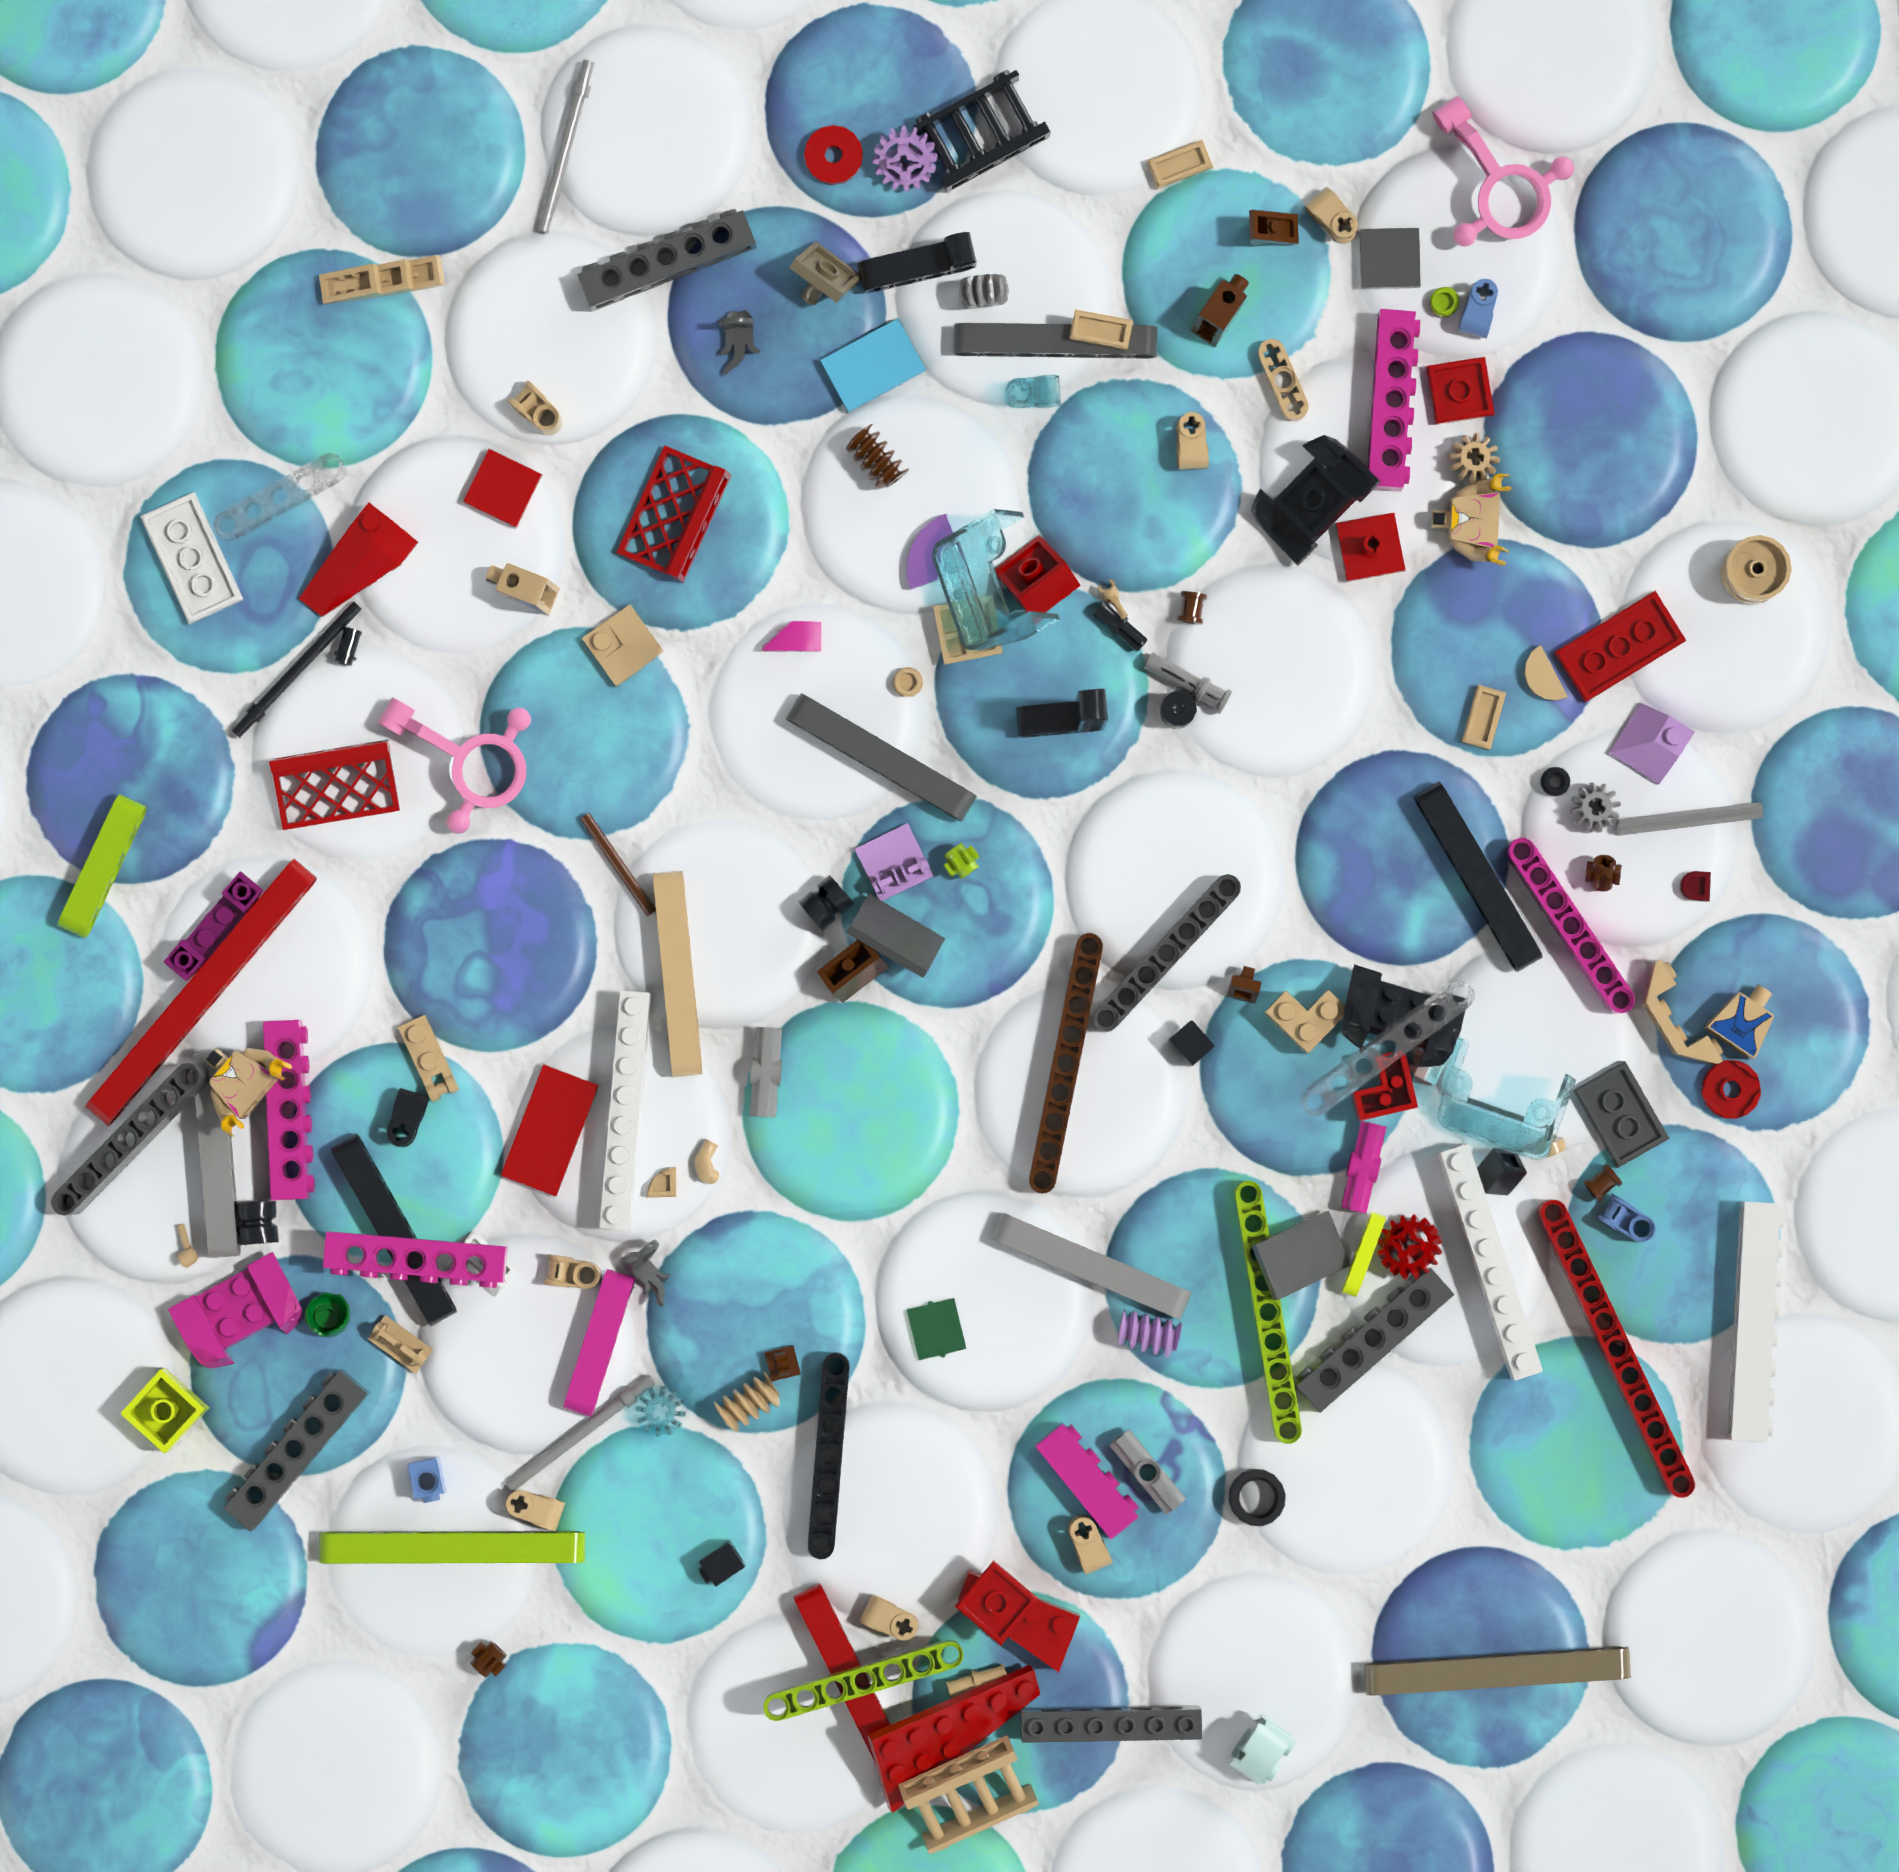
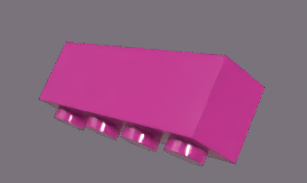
M1061 1423L1036 1443L1035 1447L1107 1536L1113 1539L1138 1518L1135 1511L1139 1507L1128 1494L1122 1497L1116 1489L1120 1484L1110 1471L1105 1474L1097 1466L1101 1460L1091 1448L1085 1451L1078 1441L1082 1437L1072 1424L1066 1427Z

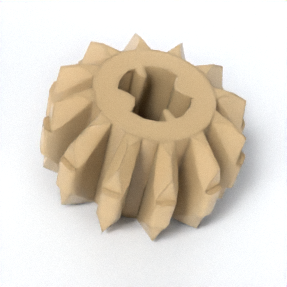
M1474 433L1472 442L1467 435H1463L1461 437L1463 445L1455 442L1452 446L1458 453H1451L1449 455L1450 460L1458 461V463L1451 466V471L1462 470L1458 476L1459 480H1463L1466 474H1469L1470 484L1476 481V475H1478L1480 480L1487 479L1485 472L1493 475L1496 469L1491 464L1500 462L1499 457L1490 455L1495 453L1498 447L1495 445L1487 448L1486 445L1490 442V438L1487 436L1481 443L1479 442V433ZM1472 452H1476V457L1481 458V461L1479 460L1476 465H1472V460L1467 459V456L1469 457Z

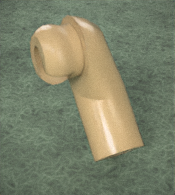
M705 1139L696 1155L694 1166L698 1178L703 1183L707 1182L712 1185L719 1179V1172L714 1169L711 1158L719 1145L708 1139Z

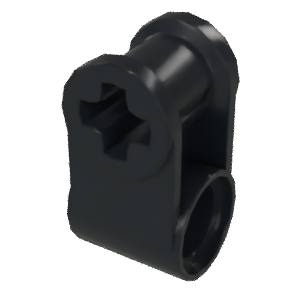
M404 1088L399 1089L387 1130L388 1139L398 1147H407L414 1142L428 1105L429 1096ZM402 1125H405V1130L409 1132L408 1138L403 1137L401 1141H398V1136L394 1134L395 1129H401Z

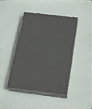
M869 893L846 932L923 978L945 940L941 935Z
M1626 1061L1573 1090L1617 1168L1670 1139Z
M1329 1210L1323 1211L1251 1245L1273 1301L1286 1297L1351 1266Z

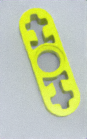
M1375 1212L1370 1213L1344 1281L1342 1293L1356 1298L1383 1229L1386 1216Z

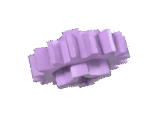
M905 126L901 127L900 133L891 128L889 138L882 134L880 137L881 145H875L874 152L878 155L873 157V164L879 165L875 171L876 175H885L883 178L884 184L890 180L894 182V190L898 188L899 184L903 185L905 191L909 190L910 184L919 189L921 179L928 183L930 180L929 173H934L936 165L933 162L937 161V153H931L934 150V142L926 144L927 134L924 133L919 137L916 127L912 129L911 133L907 132ZM898 143L895 149H889L893 144ZM901 155H906L907 160H909V162H904L903 157H901ZM915 168H921L917 173L912 174Z

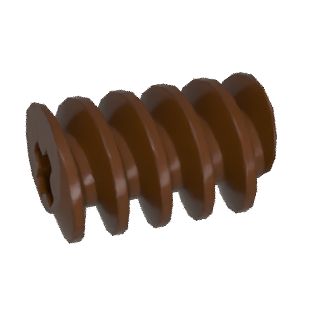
M870 424L849 441L846 450L847 452L857 450L853 456L855 462L864 459L860 468L862 471L871 469L868 474L869 480L879 478L875 484L876 489L888 488L905 476L909 469L898 470L902 460L899 459L893 462L890 460L895 451H883L888 442L885 440L877 443L876 440L880 432L877 431L870 434L869 430L873 425Z

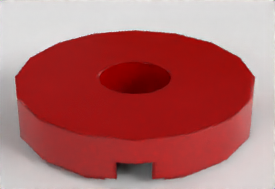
M831 125L822 127L811 135L806 143L804 157L807 169L818 181L829 185H839L848 182L858 173L862 165L863 151L861 142L853 132L842 126ZM830 148L839 149L842 152L840 161L836 163L827 161L825 158L827 150Z
M1725 1060L1713 1065L1706 1072L1701 1083V1095L1705 1105L1713 1114L1726 1119H1737L1748 1115L1757 1106L1761 1097L1760 1080L1757 1073L1748 1064L1739 1060ZM1728 1081H1734L1739 1086V1093L1734 1098H1729L1724 1094L1723 1087Z

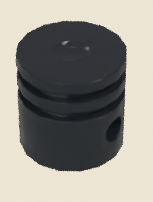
M1184 691L1169 693L1164 698L1160 707L1162 721L1173 729H1182L1188 726L1193 721L1197 712L1194 698Z

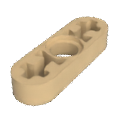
M1268 339L1260 345L1258 359L1283 416L1289 421H1299L1308 412L1309 404L1283 344L1276 339ZM1267 346H1271L1273 350H1279L1276 360L1278 364L1284 361L1286 366L1277 367L1270 372L1269 368L1274 367V363L1270 357H1264ZM1280 372L1288 373L1292 383L1287 388H1280L1275 383V376ZM1294 388L1298 392L1292 395L1295 403L1301 402L1303 405L1298 415L1294 411L1289 412L1287 410L1290 406L1288 396L1284 399L1281 398V395L1290 393Z

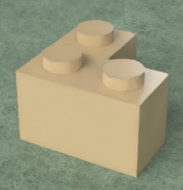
M1327 990L1306 1010L1292 995L1284 991L1264 1014L1305 1054H1308L1343 1018L1345 1005Z

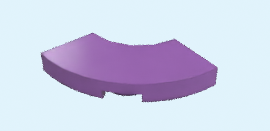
M946 514L937 517L927 524L912 544L907 562V577L910 590L938 581L937 565L939 557L946 548L956 543Z

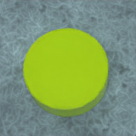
M1449 287L1436 289L1429 300L1431 311L1441 318L1452 316L1460 304L1457 292Z

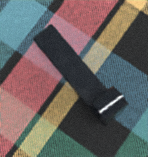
M1105 689L1078 691L1074 702L1016 707L1018 737L1028 738L1104 730L1108 721Z

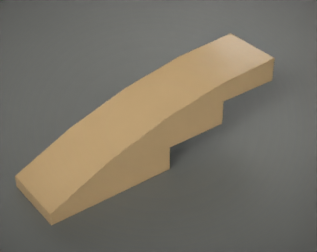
M438 255L414 260L403 259L379 265L372 263L319 275L322 300L325 305L384 297L445 285L441 256Z

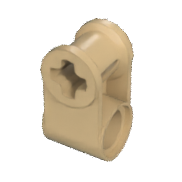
M1325 187L1304 207L1308 214L1337 242L1349 243L1356 237L1358 228L1356 217L1344 206L1339 197L1330 188ZM1339 223L1343 225L1349 223L1350 232L1348 233L1346 230L1339 232Z
M529 380L525 382V387L514 398L507 400L524 419H527L542 434L554 435L561 429L562 417L559 412ZM547 413L555 415V421L552 425L542 426L540 424L543 415Z
M1188 412L1179 419L1176 427L1178 470L1208 469L1209 456L1205 421L1200 414ZM1189 419H1192L1193 424L1198 425L1193 434H1190L1189 429L1183 427Z
M547 1254L549 1266L547 1278L543 1279V1284L590 1289L598 1286L602 1280V1270L596 1263ZM585 1267H590L595 1272V1279L590 1284L584 1283L580 1278L581 1270Z
M520 1489L513 1491L506 1500V1508L510 1515L552 1531L557 1530L565 1506L563 1501ZM519 1495L524 1496V1502L528 1504V1507L522 1508L520 1512L516 1511L515 1505L511 1503V1500H517Z
M1076 1515L1068 1524V1532L1084 1574L1087 1575L1113 1564L1107 1547L1091 1518L1086 1515ZM1080 1522H1083L1085 1526L1090 1525V1528L1086 1529L1087 1535L1083 1537L1080 1533L1075 1534V1531L1079 1529L1078 1524Z
M874 1594L871 1595L859 1621L874 1630L886 1633L902 1641L913 1638L919 1628L918 1620L913 1614L896 1607L895 1604ZM905 1618L909 1619V1626L913 1628L912 1632L906 1631L905 1634H901L899 1632L900 1626L897 1625V1622H903Z

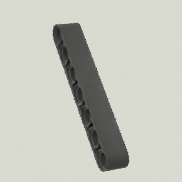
M956 323L953 330V354L957 356L1150 359L1157 357V327L1151 325H1132L1128 350L1125 351L1069 340L1072 324Z
M800 693L785 718L797 727L961 822L977 797L966 788Z
M1230 874L1219 877L1095 1010L1092 1022L1097 1030L1105 1033L1114 1030L1228 908L1241 892V884L1237 877ZM1229 880L1234 884L1235 892L1232 896H1224L1220 893L1219 884L1222 881ZM1210 902L1215 908L1213 917L1204 918L1200 915L1199 906L1201 903ZM1186 923L1193 926L1195 935L1192 939L1184 940L1180 937L1178 930L1182 924ZM1168 945L1173 948L1175 956L1172 961L1165 962L1159 958L1158 951L1161 946ZM1143 967L1151 968L1155 975L1153 982L1148 984L1141 982L1138 978L1139 970ZM1129 989L1134 993V1001L1131 1005H1123L1119 1002L1118 993L1120 990ZM1107 1010L1114 1015L1112 1026L1103 1027L1098 1023L1097 1018L1101 1011Z
M185 1063L177 1067L54 1193L51 1199L54 1212L63 1216L77 1215L83 1212L207 1085L210 1077L207 1068L199 1063ZM191 1069L196 1072L197 1076L193 1084H190L187 1079L188 1072ZM170 1090H173L176 1094V1100L173 1105H170L167 1101V1094ZM149 1111H152L155 1115V1122L152 1126L148 1125L146 1120ZM129 1132H132L135 1137L134 1144L131 1147L126 1143V1136ZM108 1153H111L114 1157V1164L111 1168L107 1166L105 1161ZM87 1174H91L94 1180L93 1186L90 1189L85 1184ZM68 1194L73 1198L71 1209H68L64 1202Z

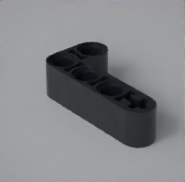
M970 232L952 234L945 237L944 242L870 258L858 263L864 293L878 292L974 269L977 266Z

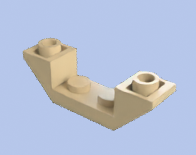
M1661 959L1656 960L1651 965L1642 1005L1673 1055L1713 1065L1721 1063L1723 1060L1720 1055L1723 1051L1715 1038L1710 1040L1707 1035L1688 1046L1685 1045L1684 1042L1687 1040L1685 1033L1679 1025L1674 1027L1668 1017L1672 1015L1668 1005L1663 999L1659 1001L1656 997L1676 985L1674 978L1677 977L1669 962L1663 963Z

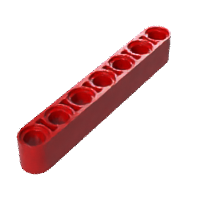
M818 1583L794 1595V1601L830 1674L862 1666L822 1585ZM861 1672L855 1677V1683L858 1687L867 1688L871 1685L865 1672ZM834 1681L840 1694H842V1684L838 1681ZM875 1692L844 1701L873 1760L874 1757L867 1735L891 1725Z

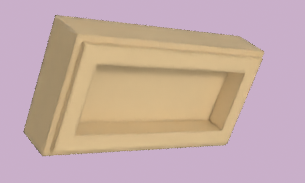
M1203 139L1147 161L1157 189L1213 169Z
M1075 309L1069 340L1127 351L1133 320Z
M1477 685L1463 733L1462 743L1487 750L1491 749L1507 692Z

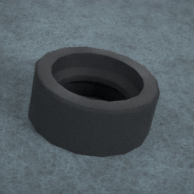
M1250 1469L1242 1472L1233 1480L1229 1489L1228 1501L1232 1512L1240 1521L1250 1526H1264L1274 1522L1281 1515L1285 1507L1286 1493L1282 1483L1274 1474L1264 1469ZM1253 1480H1262L1268 1483L1275 1494L1272 1508L1262 1515H1252L1246 1512L1239 1500L1243 1486Z

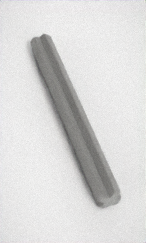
M1757 802L1625 818L1616 821V830L1618 835L1621 836L1760 819L1763 817V807L1761 803Z

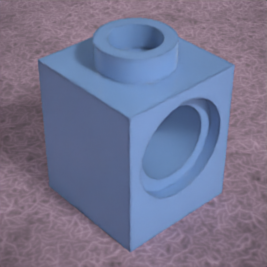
M440 1457L408 1463L414 1499L422 1498L423 1503L440 1500V1494L447 1492ZM423 1473H431L435 1477V1486L432 1489H426L420 1484V1477Z

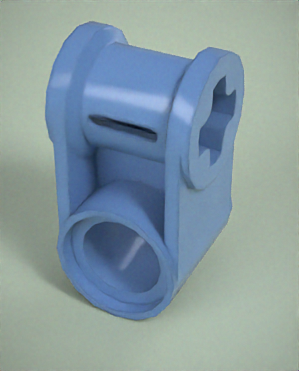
M1480 279L1474 283L1469 292L1466 306L1463 309L1458 331L1487 339L1498 295V288L1492 280ZM1482 287H1486L1487 293L1491 294L1485 300H1481L1480 294L1476 293Z
M1611 1193L1609 1197L1611 1201L1603 1214L1598 1215L1596 1219L1635 1242L1650 1240L1656 1231L1654 1221L1635 1209L1630 1203ZM1619 1207L1617 1213L1615 1214L1614 1218L1612 1219L1613 1214L1615 1213L1616 1209ZM1638 1220L1645 1221L1648 1225L1649 1231L1644 1237H1638L1633 1231V1226Z

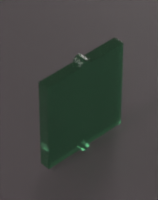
M954 1298L936 1303L929 1301L927 1305L907 1309L919 1360L939 1355L944 1358L947 1353L967 1349Z

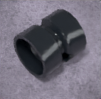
M830 875L817 885L818 891L816 893L810 891L798 901L822 931L835 921L836 913L843 914L854 904Z
M276 1201L237 1204L239 1220L244 1222L245 1225L239 1229L240 1245L279 1242L278 1226L272 1223L277 1214Z

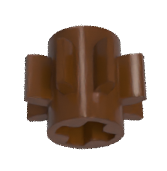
M1598 855L1594 858V862L1587 861L1585 882H1591L1592 888L1597 891H1609L1612 889L1613 884L1620 885L1622 865L1616 864V860L1609 855Z
M491 1640L487 1645L480 1642L471 1652L475 1658L470 1664L485 1678L491 1673L496 1677L507 1666L503 1662L507 1656L506 1653Z

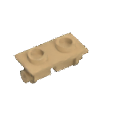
M387 1315L375 1326L368 1340L415 1374L433 1351L431 1347Z

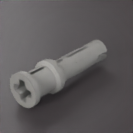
M1152 652L1144 669L1191 693L1196 702L1202 701L1215 708L1218 714H1221L1233 692L1230 689L1225 691L1212 684L1211 679L1208 677L1198 678L1179 666L1161 658L1154 652ZM1163 668H1165V669H1167L1168 671H1170V672H1172V673L1178 675L1179 677L1185 679V681L1182 680V679H1180V678H1178L1177 676H1175V675H1173V674L1167 672V671L1164 670Z

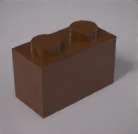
M856 940L816 972L831 993L844 1003L889 968V965L878 951Z

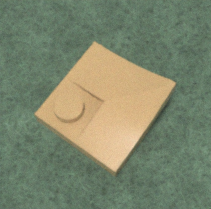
M993 595L933 606L944 665L1003 653Z
M630 604L582 638L616 687L664 652Z

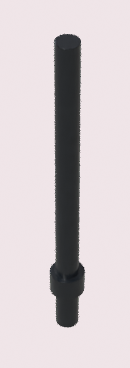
M353 601L256 704L253 702L245 710L247 714L231 731L240 738L256 721L259 723L266 715L264 712L331 643L343 628L349 624L362 608Z

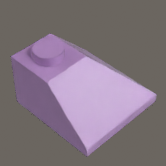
M1640 703L1609 751V754L1659 785L1680 757L1695 731L1671 716Z

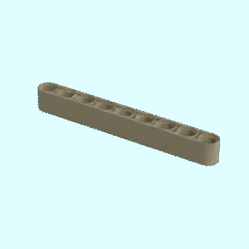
M1629 1647L1364 1664L1366 1695L1370 1696L1631 1678Z

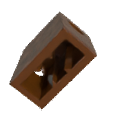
M1234 274L1229 283L1222 280L1199 313L1191 332L1216 347L1242 308L1247 298L1244 291L1248 287L1249 282L1238 274Z

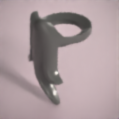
M746 310L740 313L732 311L726 318L718 320V326L725 329L726 346L719 354L728 355L732 351L733 345L735 354L733 360L724 369V375L741 363L745 356L746 345L753 353L761 352L754 346V319Z
M653 1240L639 1252H630L628 1257H623L622 1263L642 1286L643 1294H647L651 1289L656 1295L657 1304L662 1307L665 1295V1288L662 1283L669 1278L670 1274L661 1273L650 1261L659 1248V1242Z

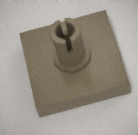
M817 241L797 256L789 267L809 282L805 290L802 291L801 297L811 305H816L823 293L837 303L856 287L861 280L860 273Z

